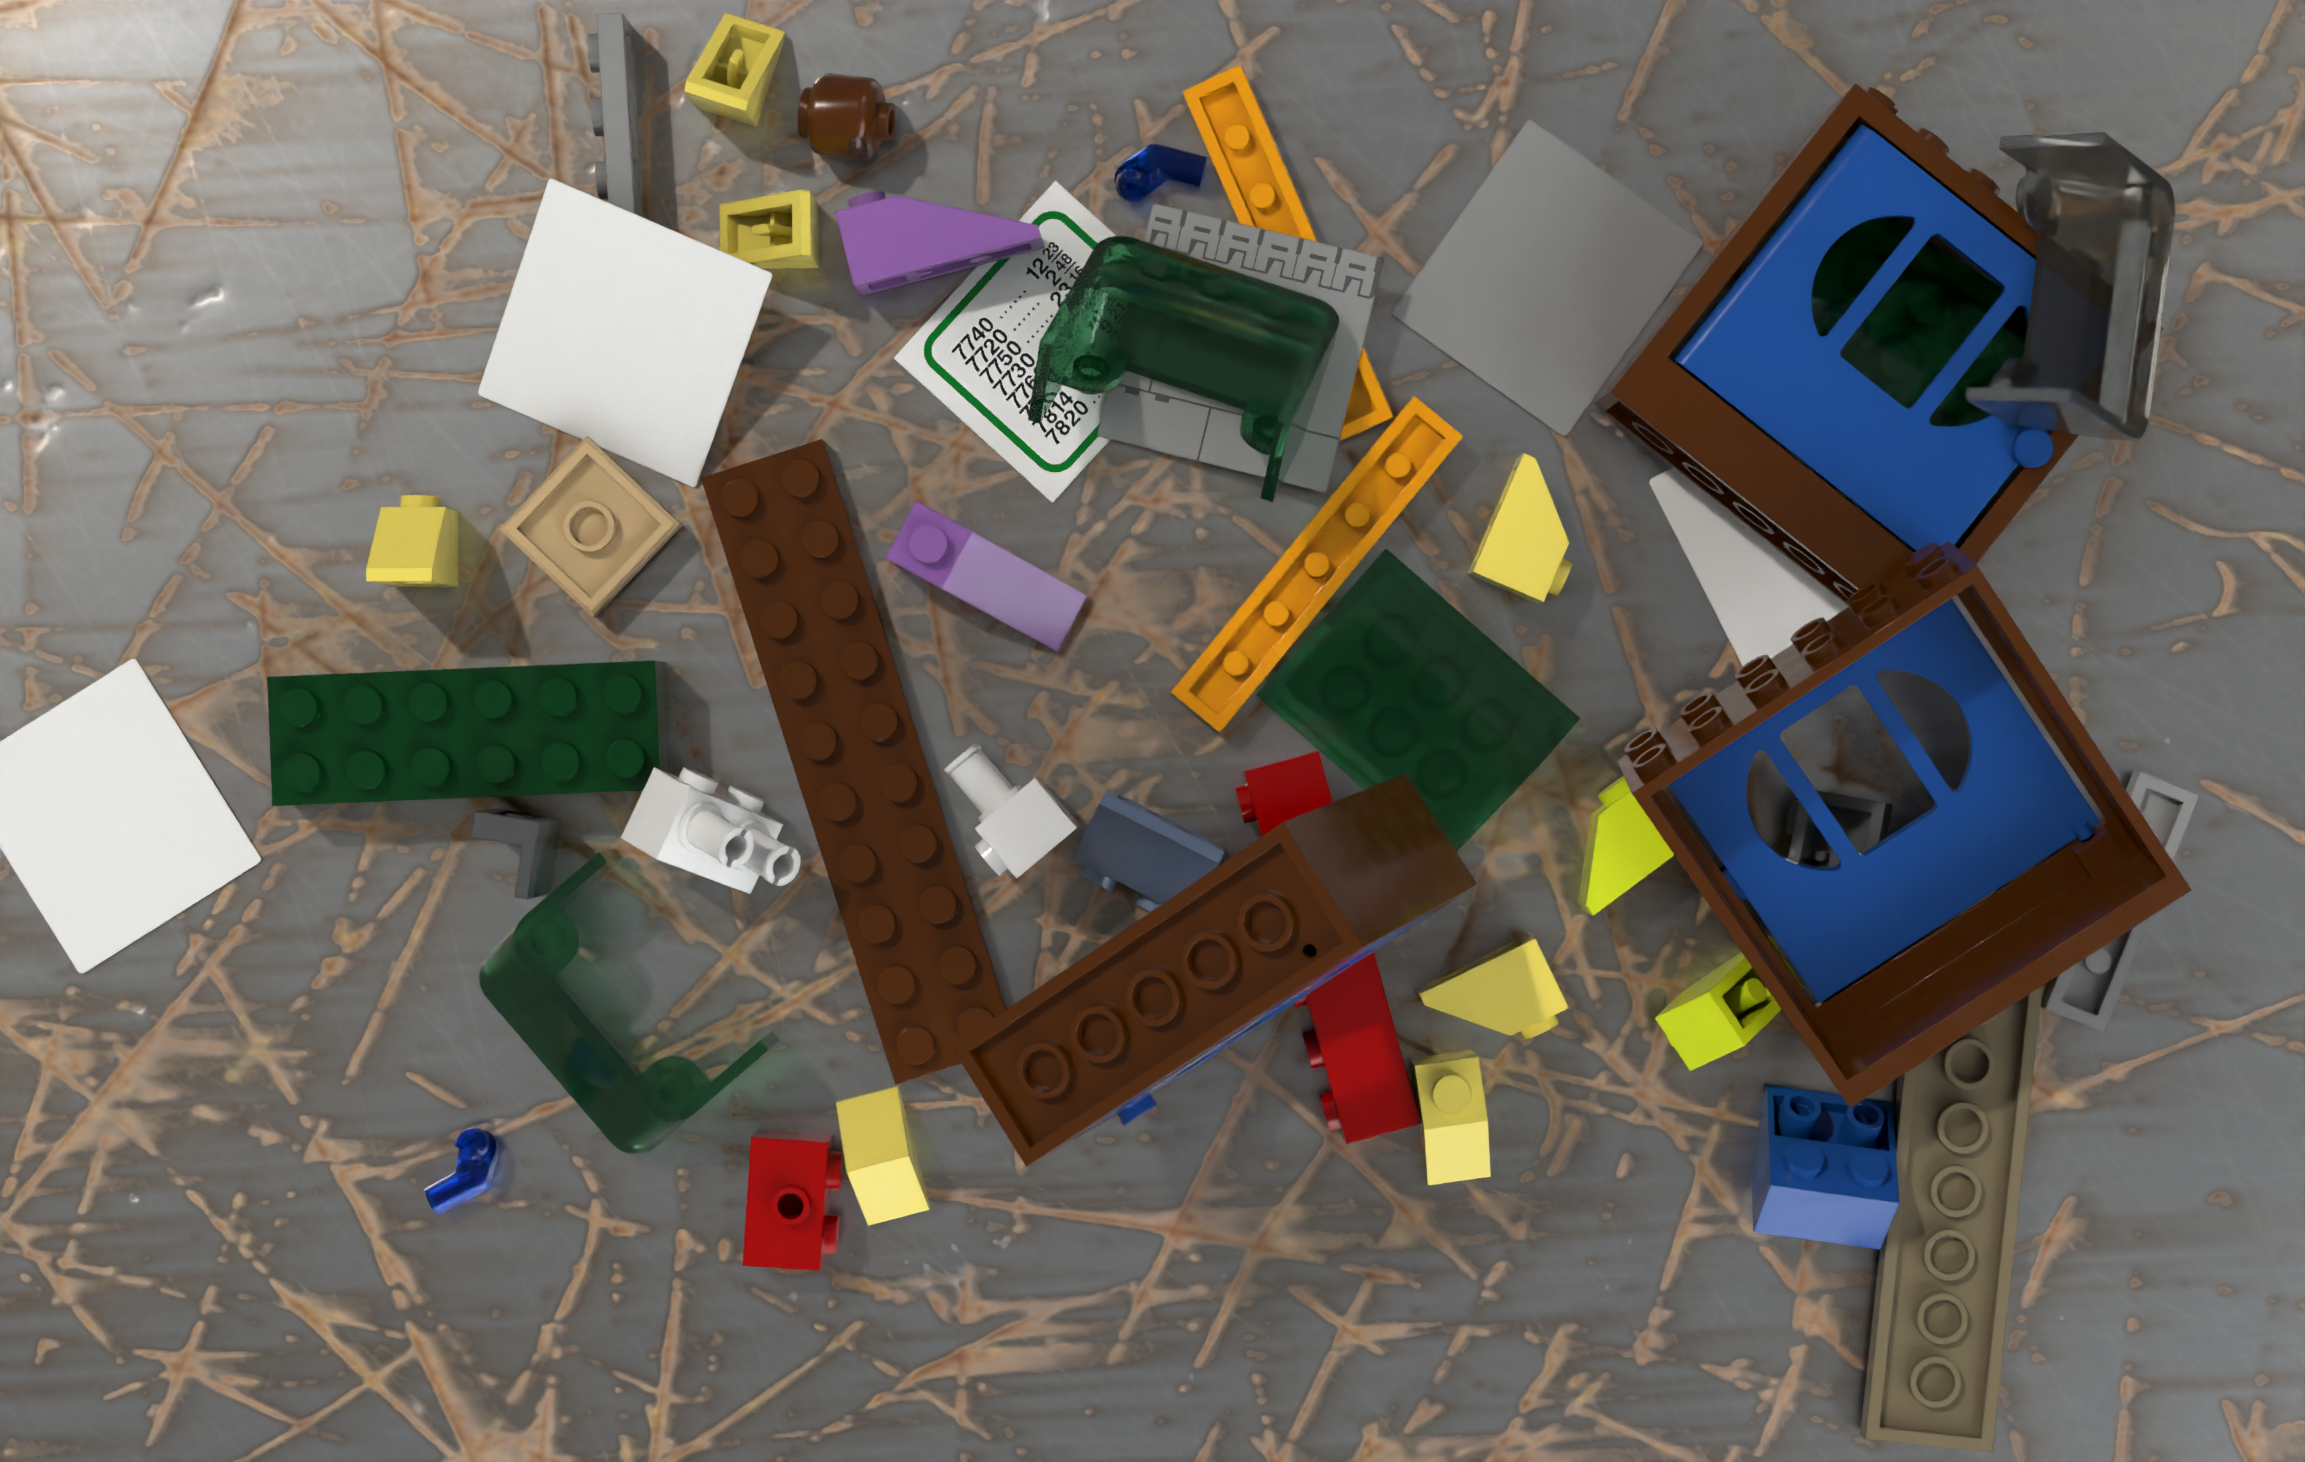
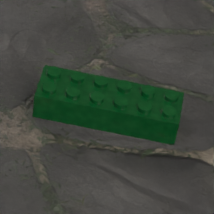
M662 661L267 677L272 806L643 791L654 767L670 773L666 662Z

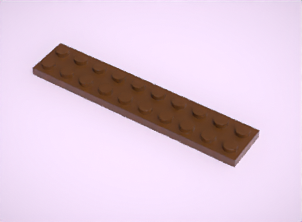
M820 439L702 477V484L895 1085L962 1064L952 1046L1007 1010L825 441Z

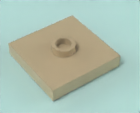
M586 436L499 530L590 616L596 617L680 529L682 524L591 438Z

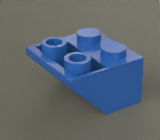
M1766 1085L1752 1175L1753 1232L1880 1250L1899 1206L1893 1103L1865 1098L1850 1108L1844 1098L1838 1094Z

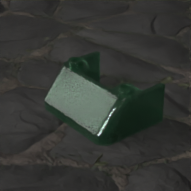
M1127 236L1106 238L1095 246L1040 340L1028 420L1039 424L1042 422L1062 385L1084 394L1105 393L1115 389L1121 383L1127 371L1243 409L1244 412L1239 428L1242 439L1258 452L1270 455L1260 498L1273 502L1302 443L1334 347L1339 326V316L1332 306L1318 298Z
M616 849L598 852L515 925L483 961L479 973V982L486 998L606 1138L620 1151L628 1154H643L657 1147L780 1040L771 1031L713 1081L695 1061L681 1055L665 1056L654 1062L642 1073L635 1067L557 976L575 959L581 944L578 925L565 908L623 859Z

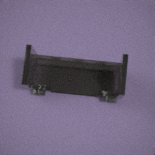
M2105 132L2001 136L1999 149L2026 168L2025 177L2019 180L2016 188V207L2018 213L2025 217L2028 225L2040 234L2024 357L2008 358L2003 363L2001 370L1994 373L1990 387H1968L1966 401L2008 424L2109 440H2139L2146 431L2151 409L2175 221V199L2172 187L2164 177Z

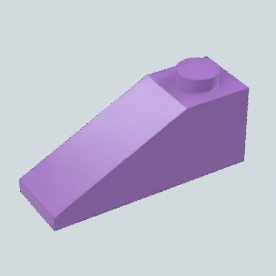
M883 191L855 196L848 200L849 208L835 212L853 286L860 296L1045 248L1038 225L902 196L886 198Z
M917 501L914 503L885 557L894 564L1057 652L1088 597Z

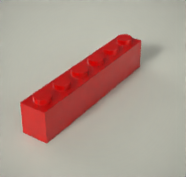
M1319 751L1244 770L1242 773L1245 784L1234 787L1244 824L1256 821L1260 838L1285 821L1333 803ZM1373 952L1294 1004L1295 1009L1307 1006L1313 1030L1302 1033L1306 1053L1312 1070L1324 1068L1330 1092L1319 1095L1328 1131L1340 1129L1346 1144L1421 1124Z

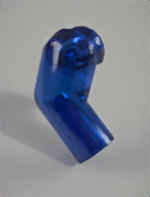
M1158 143L1149 144L1120 164L1114 178L1116 191L1122 199L1128 202H1138L1168 180L1200 188L1208 157Z
M474 1127L462 1131L455 1142V1146L459 1148L455 1173L425 1188L427 1200L437 1215L440 1216L483 1194L491 1187L499 1157V1148L496 1139L488 1131Z

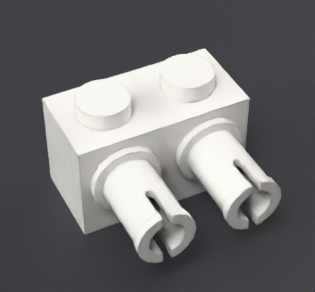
M973 744L944 769V772L952 777L981 813L977 818L980 824L974 828L983 838L975 845L977 851L999 876L1009 869L1017 879L1077 829L1080 824L1039 776L1023 788L1020 784L1013 787L981 750L982 747L979 744Z
M655 767L653 768L621 836L622 839L657 860L751 894L759 875L776 886L786 885L795 878L801 865L800 855L793 847H789L776 840L783 824L761 812L765 801L734 786L729 787L726 795L717 793L715 791L719 784L718 782L686 767H683L679 777Z

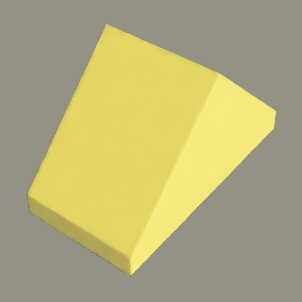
M725 13L688 76L684 92L698 109L757 127L786 32Z
M795 190L719 204L720 251L761 269L819 268V204L811 191Z
M899 1086L837 1101L836 1107L846 1173L867 1225L930 1210Z

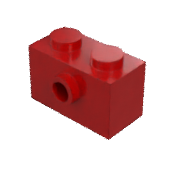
M758 1130L751 1137L742 1266L820 1271L826 1261V1254H837L840 1217L829 1215L830 1190H841L844 1153L833 1151L834 1135Z

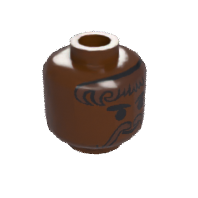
M827 73L816 80L813 88L806 87L801 94L798 108V132L802 139H808L811 149L821 157L868 161L877 154L882 141L890 142L894 136L896 126L895 104L886 102L882 86L873 78Z

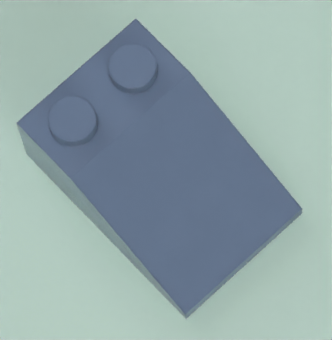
M1107 789L1072 859L1084 864L1079 873L1081 877L1113 892L1117 883L1120 882L1140 892L1141 894L1136 904L1151 912L1219 865L1225 851L1221 845Z

